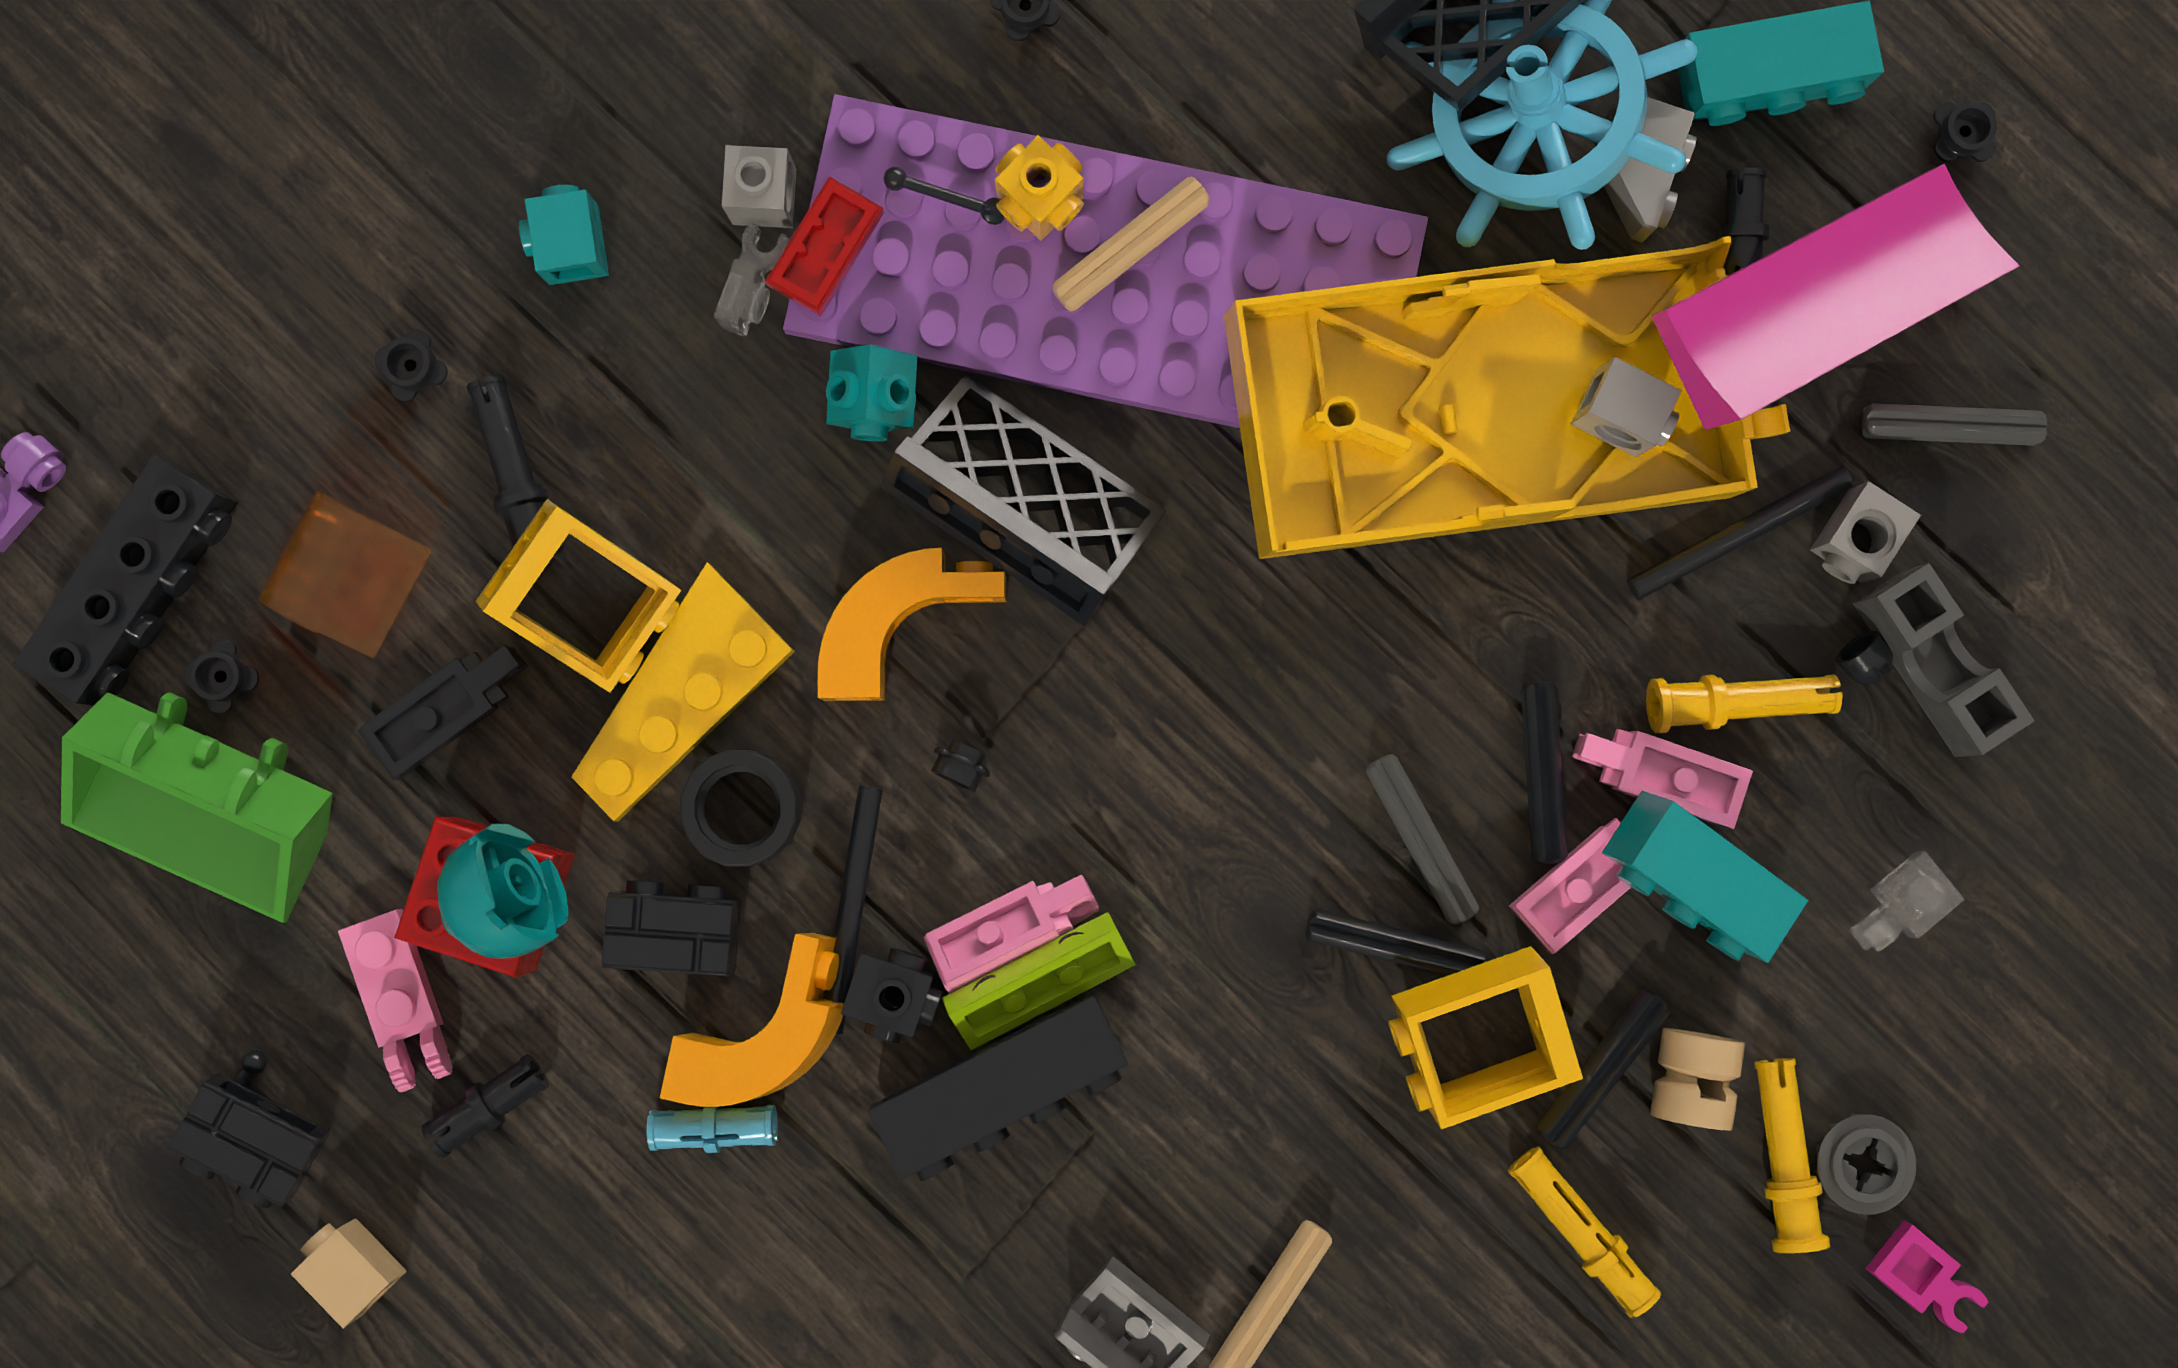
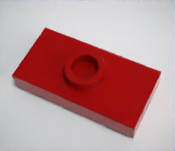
M829 176L765 280L766 284L821 317L883 216V207Z

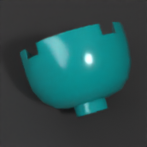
M491 824L461 844L447 857L437 881L438 904L445 929L465 947L487 958H515L534 952L560 935L556 934V929L567 922L569 914L566 891L556 867L550 858L539 863L535 856L526 848L535 843V841L527 833L509 824Z

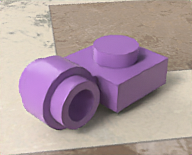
M23 432L13 437L1 452V458L6 462L5 470L8 474L0 468V552H5L44 508L29 494L33 487L39 492L49 490L61 480L66 472V465L61 462L62 453L43 436H32L29 432Z

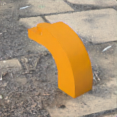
M929 548L908 552L878 565L857 581L844 595L827 624L818 659V698L823 701L885 700L886 652L893 633L902 621L915 611L937 603L1006 602L1005 573L993 572V563L987 561L957 562L956 572H946L945 553L942 548Z
M816 933L795 934L779 1006L767 1026L754 1037L744 1042H734L694 1032L673 1036L660 1098L700 1107L728 1106L779 1091L804 1075L827 1050L836 1035L843 1017L841 1014L844 1006L843 1003L823 999L824 991H829L833 987L838 973L839 955L833 953L836 938Z

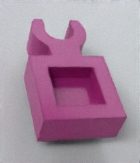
M1906 1221L1900 1224L1865 1268L1920 1313H1923L1933 1301V1310L1936 1317L1943 1324L1960 1333H1964L1968 1327L1958 1320L1954 1314V1305L1957 1300L1967 1297V1299L1983 1308L1988 1304L1987 1298L1979 1289L1963 1281L1950 1280L1961 1264L1914 1225Z

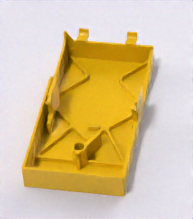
M1722 237L1708 244L1685 249L1580 263L1560 264L1555 263V260L1552 259L1235 300L1223 317L1259 559L1732 498L1758 488L1750 439L1772 437L1790 432L1786 404L1760 409L1741 420L1705 430L1652 318V315L1728 276L1725 275L1723 266L1731 245V237ZM1613 357H1617L1682 390L1673 408L1674 411L1679 413V419L1670 438L1663 446L1656 445L1637 457L1571 425L1595 370Z

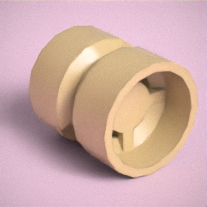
M1663 1028L1658 1063L1666 1069V1075L1655 1080L1650 1115L1663 1120L1696 1127L1733 1130L1738 1095L1729 1088L1730 1081L1741 1077L1745 1042L1711 1034Z

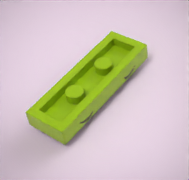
M1107 912L942 997L949 1017L970 1050H973L1135 966V963L1110 914Z

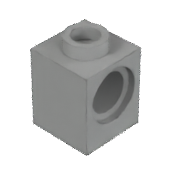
M726 145L722 208L732 225L793 228L796 167L788 149Z
M1613 357L1595 370L1571 425L1637 457L1656 445L1663 446L1670 438L1679 419V413L1674 411L1673 408L1682 390L1617 357Z
M1868 481L1847 491L1810 551L1825 560L1822 567L1828 573L1844 582L1855 584L1856 581L1863 583L1883 576L1921 515ZM1855 523L1863 525L1871 535L1872 543L1867 553L1857 549L1852 542L1851 531Z

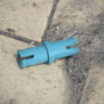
M775 1105L752 1108L703 1107V1109L681 1111L650 1110V1115L647 1117V1143L650 1151L672 1148H704L705 1153H720L722 1147L738 1145L775 1146L778 1136V1118Z

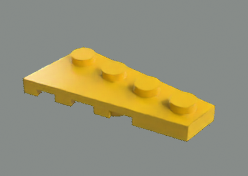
M707 562L678 607L674 618L659 637L578 765L572 778L613 821H619L795 651L723 576Z

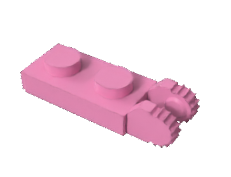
M403 909L390 911L338 931L378 1048L383 1047V1060L390 1074L389 1077L392 1080V1084H394L398 1092H404L416 1086L414 1067L403 1040L407 1037L420 1033V1047L432 1076L434 1075L435 1078L439 1079L450 1075L453 1068L440 1025L444 1023L417 946L394 938Z

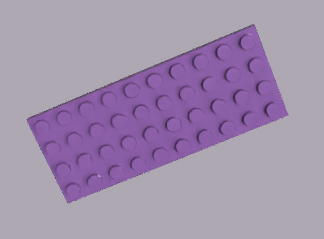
M834 94L810 207L830 176L883 207L884 214L822 316L819 317L789 299L783 330L789 335L846 347L871 344L917 355L918 362L1240 428L1223 317L1234 301L1416 277L1428 217L1041 137L1050 147H1053L1057 142L1062 144L1081 163L1083 170L1079 174L1084 178L1083 199L1081 200L1084 205L1077 216L1064 229L1058 231L1054 228L1040 241L1028 228L1021 232L1005 218L1002 223L992 225L982 218L981 213L905 188L899 191H892L886 187L883 180L885 171L895 166L902 168L909 177L982 201L992 197L997 198L994 179L999 175L995 171L998 163L1015 145L1021 143L1026 148L1034 140L1035 135ZM1039 173L1030 185L1041 188L1046 186L1049 181ZM1192 176L1201 183L1210 198L1209 204L1204 210L1077 310L1070 312L1060 303L1052 290V286L1058 278L1187 177Z

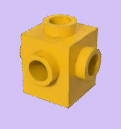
M1037 135L1026 148L1019 143L1004 155L995 169L999 174L994 179L997 198L1001 199L996 204V207L1016 229L1023 232L1028 228L1042 241L1054 228L1058 231L1064 229L1084 205L1081 201L1084 192V178L1079 173L1083 170V167L1078 159L1058 142L1053 147H1050ZM1040 173L1049 183L1041 188L1033 187L1030 183Z

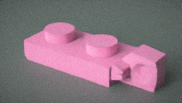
M1616 729L1612 741L1586 733V735L1579 734L1572 757L1603 768L1599 782L1613 786L1612 789L1636 798H1638L1641 791H1645L1673 800L1697 819L1725 829L1735 828L1753 773L1750 769L1640 731L1627 732L1621 729Z
M1614 818L1605 826H1600L1572 850L1563 862L1557 863L1509 905L1516 916L1552 955L1631 888L1616 877L1621 867L1602 854V851L1621 824L1617 818Z
M1082 874L1055 888L1051 882L1036 886L1034 881H1031L926 933V936L923 938L942 983L950 994L1074 930V925L1098 912L1099 907Z

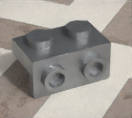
M1114 1256L1103 1265L1070 1302L1054 1332L1056 1339L1066 1346L1072 1356L1086 1362L1092 1368H1187L1205 1349L1210 1334Z

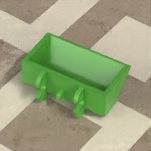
M107 692L62 737L61 823L268 917L286 923L328 834L333 793L283 771L288 756V746L275 738H270L263 744L258 760L222 744L212 737L204 736L184 727L187 701L181 696L171 692L163 695L160 698L157 714Z

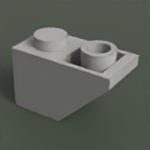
M1648 97L1647 116L1642 134L1684 152L1686 164L1681 170L1683 172L1691 159L1696 145L1697 137L1688 134L1695 113ZM1619 98L1610 109L1607 118L1609 121L1613 122ZM1631 157L1622 170L1604 188L1630 239L1643 243L1657 227L1664 229L1673 214L1678 193L1670 191L1675 174L1665 172Z

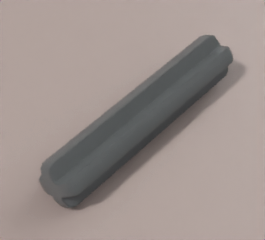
M1873 403L1863 408L1861 433L1864 437L1872 439L2034 446L2044 442L2046 438L2047 416L2044 412L2036 410Z
M1389 754L1372 762L1366 767V774L1445 918L1454 925L1470 919L1479 911V905L1397 756Z

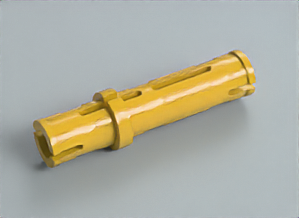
M1539 1146L1525 1152L1508 1169L1509 1174L1526 1190L1547 1218L1583 1259L1581 1266L1589 1277L1597 1276L1626 1310V1314L1630 1318H1636L1644 1314L1659 1300L1661 1291L1651 1283L1626 1253L1628 1249L1626 1242L1620 1235L1612 1236L1577 1192L1574 1191L1543 1154V1150Z

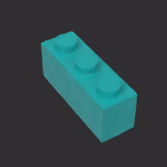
M1870 0L1691 32L1685 39L1695 43L1698 50L1697 56L1690 64L1677 68L1685 110L1695 113L1693 121L1708 119L1710 126L1730 124L1745 118L1748 111L1768 108L1769 115L1787 114L1803 108L1806 105L1805 101L1827 97L1828 104L1830 105L1851 102L1863 97L1865 89L1884 72Z
M1641 791L1602 851V854L1621 867L1616 875L1617 878L1646 896H1649L1654 890L1666 899L1661 908L1663 911L1692 929L1700 923L1711 931L1706 941L1737 961L1745 953L1769 963L1809 901L1676 802L1645 791Z

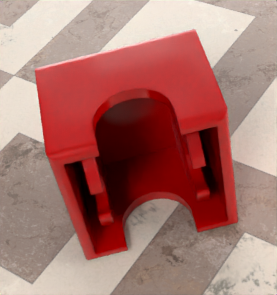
M435 817L394 938L512 977L536 972L544 946L520 957L487 958L465 947L445 929L441 920L437 893V881L447 857L455 849L488 826L462 817ZM533 843L526 847L539 863L550 858L559 873L563 886H565L575 854L545 844Z

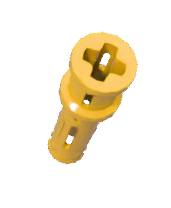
M1835 674L1825 675V677L1725 683L1721 677L1705 675L1700 678L1699 682L1667 684L1663 678L1651 679L1646 692V708L1649 724L1653 732L1667 733L1671 726L1702 724L1706 730L1719 729L1721 726H1725L1728 719L1816 713L1837 714L1841 710L1843 696L1842 692L1830 693V689L1841 687L1840 681Z
M1795 1058L1772 1059V1062H1768V1060L1756 1061L1754 1065L1758 1075L1772 1179L1766 1181L1767 1186L1764 1187L1765 1197L1772 1200L1777 1238L1771 1240L1772 1249L1777 1253H1807L1830 1248V1240L1827 1235L1822 1234L1817 1196L1823 1193L1822 1185L1818 1182L1816 1176H1810L1795 1072L1796 1060Z

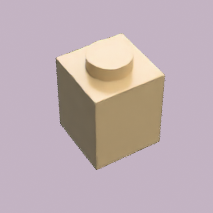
M355 1218L337 1229L330 1223L320 1229L300 1249L307 1258L291 1275L344 1329L361 1317L407 1271Z

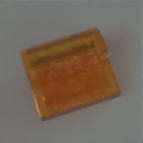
M316 489L258 596V600L268 608L314 633L318 631L374 659L432 549Z

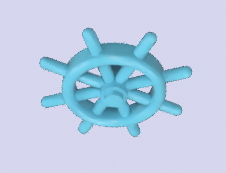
M1492 0V3L1514 2L1518 0ZM1584 0L1582 5L1580 4L1543 37L1563 38L1549 65H1547L1548 59L1546 54L1538 46L1529 44L1520 46L1513 50L1507 59V64L1510 67H1506V72L1510 80L1499 76L1479 94L1482 97L1504 105L1503 107L1462 122V110L1460 112L1434 92L1432 115L1435 132L1392 148L1387 154V164L1390 168L1400 171L1444 155L1451 170L1458 179L1472 192L1477 194L1457 229L1456 240L1463 247H1472L1478 243L1497 207L1502 206L1524 211L1560 208L1571 244L1580 250L1587 249L1592 246L1595 240V232L1584 199L1609 183L1622 170L1630 157L1673 174L1680 172L1685 167L1686 156L1684 152L1642 134L1648 104L1645 80L1693 62L1698 53L1695 43L1684 39L1638 56L1629 37L1616 23L1604 15L1612 0ZM1523 18L1489 21L1488 40L1514 37L1523 29ZM1479 24L1473 27L1458 43L1478 41ZM1411 41L1404 44L1408 48L1424 46ZM1587 46L1599 53L1610 65V67L1567 82ZM1478 58L1443 61V75L1459 86L1477 70ZM1619 90L1618 107L1613 122L1575 107ZM1512 130L1493 166L1482 160L1469 146ZM1563 130L1598 145L1583 158L1572 164L1562 132ZM1533 142H1538L1548 173L1537 175L1516 174Z

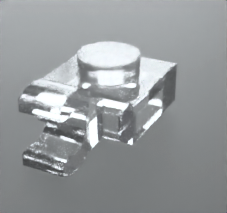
M753 223L749 224L743 233L739 260L735 259L714 314V318L723 330L746 337L751 322L759 324L765 314L770 290L764 288L766 283L764 276L773 269L790 241L787 235L780 234L775 249L768 253H762L756 248L761 230L758 225Z
M1926 851L1915 852L1870 889L1881 905L1853 926L1849 932L1864 950L1868 951L1871 947H1874L1876 951H1881L1892 943L1902 930L1909 938H1920L1965 899Z

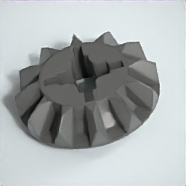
M1852 1113L1850 1117L1838 1123L1829 1124L1828 1133L1822 1142L1815 1145L1818 1156L1817 1168L1813 1172L1820 1180L1825 1190V1195L1845 1210L1863 1215L1883 1213L1898 1205L1912 1188L1916 1176L1914 1148L1902 1129L1888 1119L1878 1115ZM1866 1146H1870L1869 1157L1877 1161L1878 1165L1887 1168L1884 1174L1879 1171L1874 1173L1864 1171L1861 1179L1856 1180L1857 1169L1849 1165V1161L1844 1160L1843 1156L1844 1154L1851 1155L1852 1153L1862 1155Z

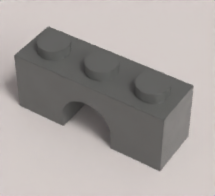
M1930 563L1901 571L1852 603L1869 630L1877 631L1889 646L1893 654V666L1954 757L1984 755L2035 721L2001 669L1985 668L1962 645L1956 634L1954 622L1964 616V614Z

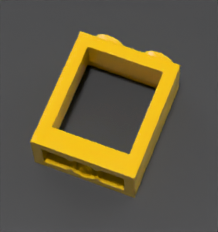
M547 499L477 598L476 603L483 612L611 693L618 681L622 684L628 682L638 670L644 657V653L640 649L652 632H662L672 621L679 607V603L675 599L681 592V589ZM568 534H571L647 585V588L597 660H594L517 610L521 601Z
M1531 946L1391 996L1398 1018L1388 1021L1390 1031L1401 1057L1410 1054L1415 1073L1406 1076L1411 1096L1418 1111L1421 1112L1428 1109L1441 1130L1583 1079L1550 967ZM1518 988L1536 1050L1440 1084L1421 1022Z

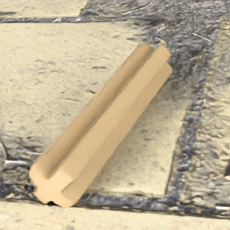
M1187 177L1063 274L1052 286V290L1060 303L1070 312L1077 310L1189 222L1209 204L1210 198L1205 188L1194 177Z
M1308 1220L1301 1223L1214 1357L1209 1368H1252L1331 1246L1332 1238L1326 1230Z

